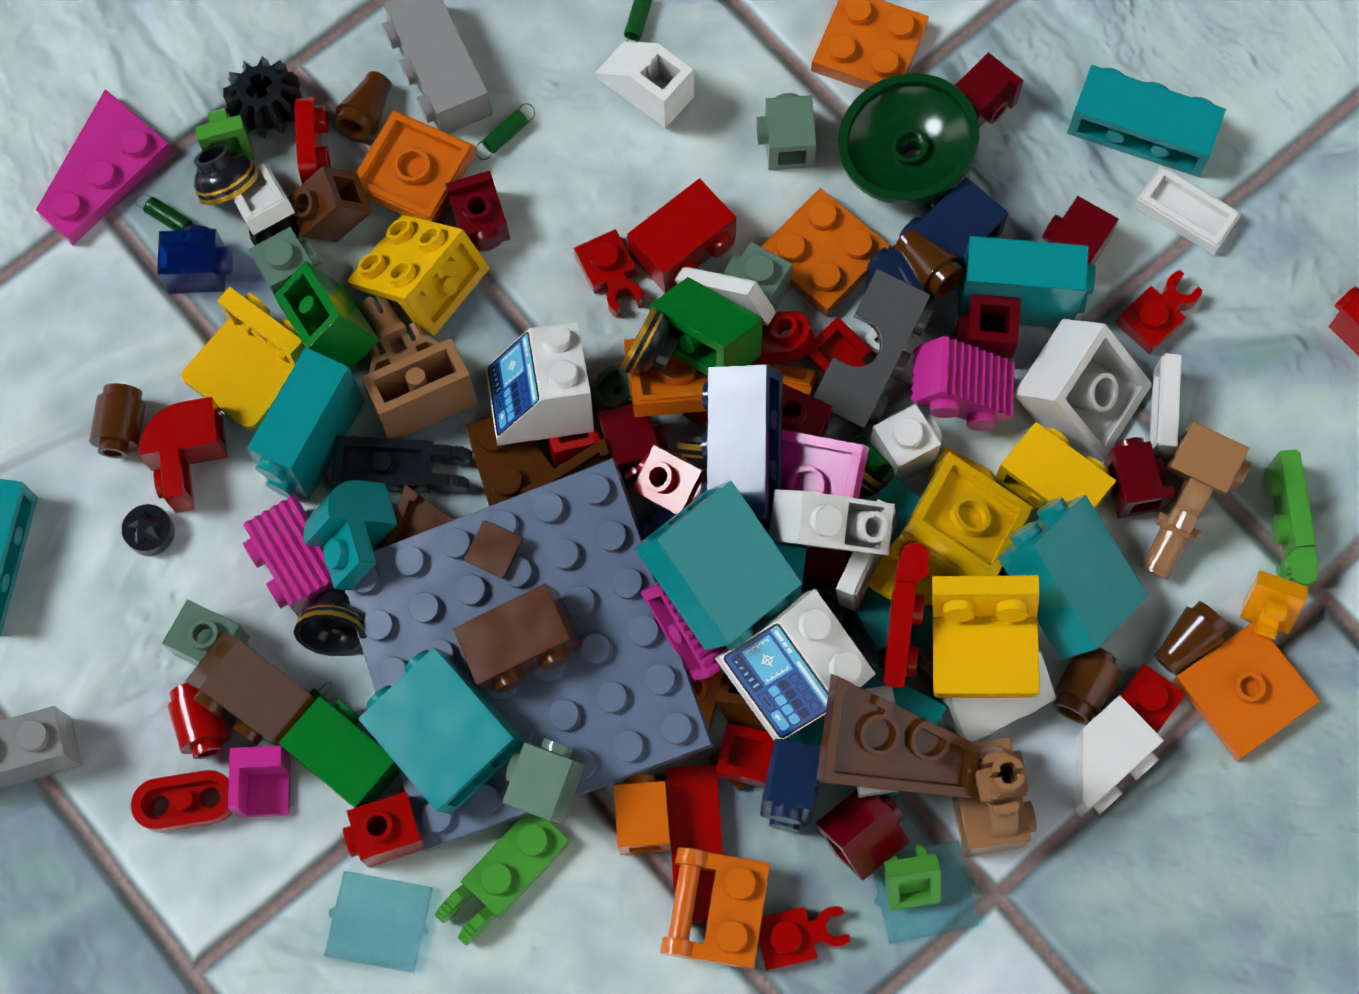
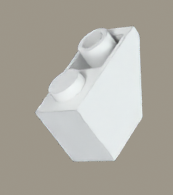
M624 41L595 72L596 79L665 129L695 97L694 69L658 43Z
M774 490L769 536L773 542L889 555L895 504L810 491Z
M1120 695L1089 722L1075 738L1074 811L1080 817L1085 815L1092 807L1101 814L1123 794L1116 787L1121 780L1130 773L1137 781L1159 760L1152 752L1164 740Z

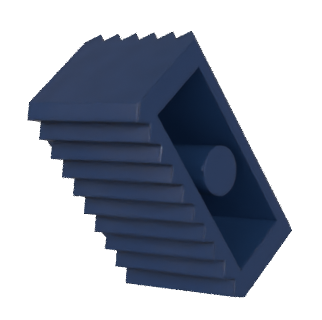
M775 739L760 812L761 817L769 819L768 825L770 827L796 833L799 832L800 826L805 827L811 823L820 781L816 778L821 747L784 739Z

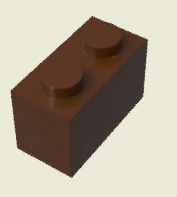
M546 583L453 628L476 685L490 691L495 689L497 693L506 692L518 687L525 682L523 675L539 667H542L543 670H550L565 664L572 658L570 652L582 647L559 592Z
M225 632L219 636L186 679L188 684L199 691L193 700L217 717H219L223 710L238 720L232 729L256 746H258L262 739L274 746H280V740L301 718L315 699L314 696L240 639Z

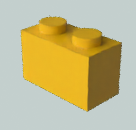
M1038 422L1032 425L1000 464L995 477V481L1031 505L1036 512L1043 505L1058 497H1063L1065 502L1083 495L1088 497L1094 509L1097 510L1116 482L1102 462L1090 456L1085 458L1070 447L1069 440L1061 432L1052 427L1044 428Z

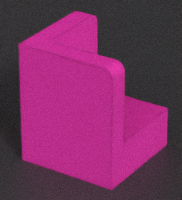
M282 746L230 748L229 811L239 818L287 816L290 813L291 755Z

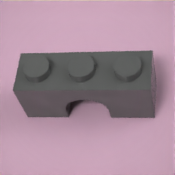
M877 269L853 317L874 329L879 339L878 354L873 362L861 367L850 366L833 358L813 397L832 405V415L860 429H864L868 421L877 424L889 401L888 397L882 395L889 378L892 377L899 380L910 359L911 354L904 351V348L911 334L921 336L931 317L933 310L925 306L930 294Z

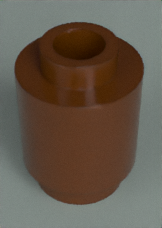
M110 383L104 385L102 394L97 396L89 442L98 448L100 455L122 459L126 458L128 453L139 449L146 404L142 401L143 393L140 389L127 384Z
M1100 647L1096 650L1072 656L1054 690L1057 698L1053 708L1074 722L1083 725L1091 722L1093 717H1096L1103 711L1121 675V670L1115 665L1116 658L1110 652Z

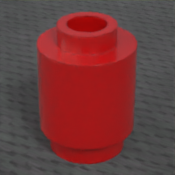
M184 683L169 692L171 702L167 706L180 752L192 754L193 759H205L217 755L223 751L222 744L230 739L224 713L222 711L219 717L206 710L193 700L199 691L190 684Z

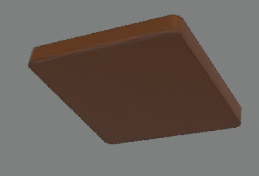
M483 520L464 561L504 579L523 542V538Z

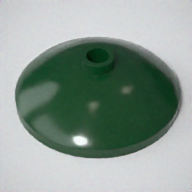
M921 73L892 76L867 88L847 109L839 128V156L850 180L857 188L870 197L892 204L925 202L952 189L970 170L979 148L980 131L978 119L969 99L952 83L936 76ZM910 150L920 151L915 157L909 158L905 156Z

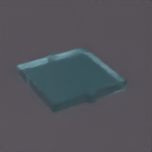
M959 840L924 847L927 855L935 853L937 855L941 870V903L890 911L886 898L884 864L873 872L878 893L874 903L876 906L881 907L889 944L979 925L970 889L974 885V880L967 876ZM916 849L897 853L898 859L916 857Z
M344 871L336 906L329 910V916L333 919L324 956L414 974L422 936H426L429 932L425 922L433 888Z

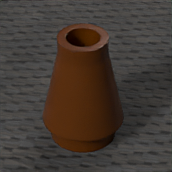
M370 71L364 80L336 107L337 117L335 124L345 136L353 140L365 141L370 135H374L378 131L386 98L392 87L390 80L379 72Z
M912 228L906 231L896 242L895 250L903 257L924 292L928 294L933 293L937 298H943L953 292L962 282L965 276V269L961 266V259L923 236L917 229Z
M1198 601L1192 608L1186 606L1162 646L1153 656L1167 671L1176 676L1183 668L1223 643L1224 639L1222 636L1229 630V627L1212 608Z

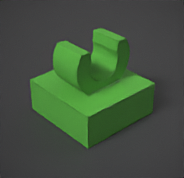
M226 108L207 113L209 123L195 127L201 150L217 143H225L230 151L243 153L251 160L255 159L253 146L241 115L228 118Z
M922 845L915 846L916 857L898 859L896 853L888 861H884L886 898L890 911L941 903V870L936 853L927 855L926 849Z

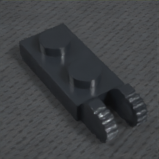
M338 435L335 442L331 484L335 488L346 481L362 480L385 483L387 491H403L406 484L415 492L430 493V490L446 494H462L468 492L470 480L455 474L432 473L433 461L444 465H469L472 462L473 451L463 446L437 445L433 441Z

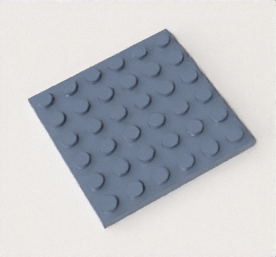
M614 459L373 551L377 564L352 590H344L345 594L349 597L350 606L361 614L364 621L363 628L366 638L360 639L358 631L357 634L375 693L387 685L392 687L406 674L404 668L415 655L424 650L430 651L433 647L449 653L474 681L453 628L544 583L557 590L582 647L570 652L572 658L559 667L550 670H543L542 667H539L523 675L525 682L509 691L497 693L495 689L490 691L483 687H478L528 744L541 748L545 738L573 748L570 759L585 764L573 798L714 747L693 682L690 680L680 653L678 655L670 645L641 594L643 589L649 587L657 580L634 548L643 541V537L618 464ZM483 520L523 538V542L504 579L464 561ZM510 760L453 814L437 812L398 767L404 789L412 800V809L417 827L425 844L422 846L423 851L435 850L530 815V813L502 803L509 785V781H506V771Z

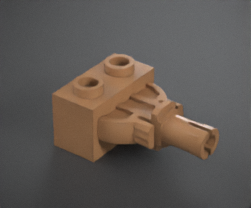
M371 296L363 301L361 309L367 316L379 339L384 354L380 353L376 344L369 350L368 353L372 359L369 374L362 376L361 379L371 406L387 438L401 439L478 405L470 374L451 338L439 343L435 339L425 336L418 323L413 322L409 324L415 340L412 341L404 323L401 322L392 305V300L376 296L382 313H379Z
M1194 421L1186 426L1178 442V447L1165 468L1166 472L1183 479L1184 482L1169 514L1166 515L1159 512L1156 518L1158 520L1156 525L1160 526V529L1141 566L1142 568L1167 580L1169 579L1188 541L1193 542L1195 538L1200 539L1203 533L1193 527L1211 494L1220 496L1227 494L1229 489L1233 491L1240 489L1252 465V462L1245 459L1250 447Z
M1010 737L976 742L975 744L981 747L978 769L975 774L974 798L952 797L963 857L1024 848L1031 841L1030 833L1036 832L1037 826L1031 801H1023V797L1026 796L1028 791V783L1021 751H1013Z

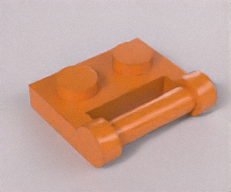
M678 847L675 864L679 865L680 868L668 937L662 938L660 953L679 958L754 970L770 862ZM700 870L715 872L704 943L689 941Z

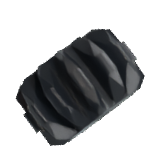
M262 56L258 65L253 67L243 60V72H229L228 79L231 85L223 88V97L227 104L226 111L229 117L241 115L247 133L256 129L258 134L264 139L270 128H275L283 134L285 129L283 122H295V99L303 98L297 75L293 72H288L286 65L281 60L270 66L269 61Z

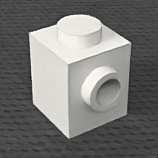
M914 404L874 425L870 443L893 467V470L891 468L890 473L887 475L892 481L897 476L901 481H904L935 464L941 447L942 434L935 420L930 415L923 416L918 406Z

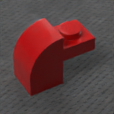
M212 397L183 401L164 408L149 421L140 439L139 456L150 470L154 471L153 477L157 496L159 499L164 498L175 513L195 510L190 464L228 458L223 413Z

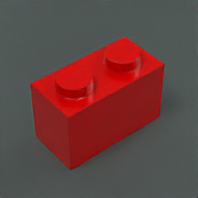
M699 178L627 233L629 255L658 287L666 293L677 284L675 279L683 267L699 269V266L712 256L719 258L733 246L736 238L737 217Z

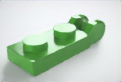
M1297 449L1279 451L1264 471L1265 492L1268 497H1273L1276 515H1273L1271 522L1272 536L1276 545H1282L1284 556L1283 561L1276 568L1278 577L1310 587L1317 581L1316 578L1319 577V570L1317 569L1319 564L1301 453Z
M533 814L521 817L460 881L462 885L454 890L442 905L439 906L434 916L442 923L451 920L458 914L462 906L475 895L486 907L462 927L458 935V939L465 946H468L496 917L500 919L568 847L570 844L569 839L549 820Z

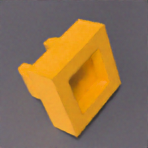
M1259 570L1242 604L1240 618L1251 622L1256 620L1254 633L1273 640L1276 638L1277 631L1289 634L1307 600L1308 587Z

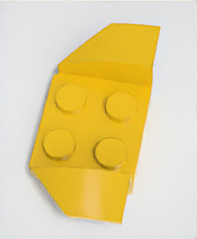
M948 446L943 448L927 476L930 482L900 535L890 545L889 555L881 557L866 583V586L891 600L896 560L899 559L897 554L900 552L899 548L903 547L902 544H907L908 541L911 543L917 541L918 544L923 543V546L927 547V552H930L928 554L930 559L927 561L930 565L929 574L917 583L916 594L925 595L924 607L933 606L932 576H998L1002 564L997 557L1013 543L1010 536L1024 526L1033 509L1031 505L999 485L988 468L962 456Z

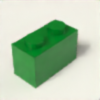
M307 261L274 294L304 346L348 366L350 370L379 341L345 287Z
M689 277L649 305V312L654 307L667 319L670 327L669 334L680 339L672 355L707 376L708 367L747 366L761 356L763 318Z
M319 696L280 740L279 744L353 808L377 801L400 774L398 765L373 736H367L356 726L359 722V716L339 699L331 706Z

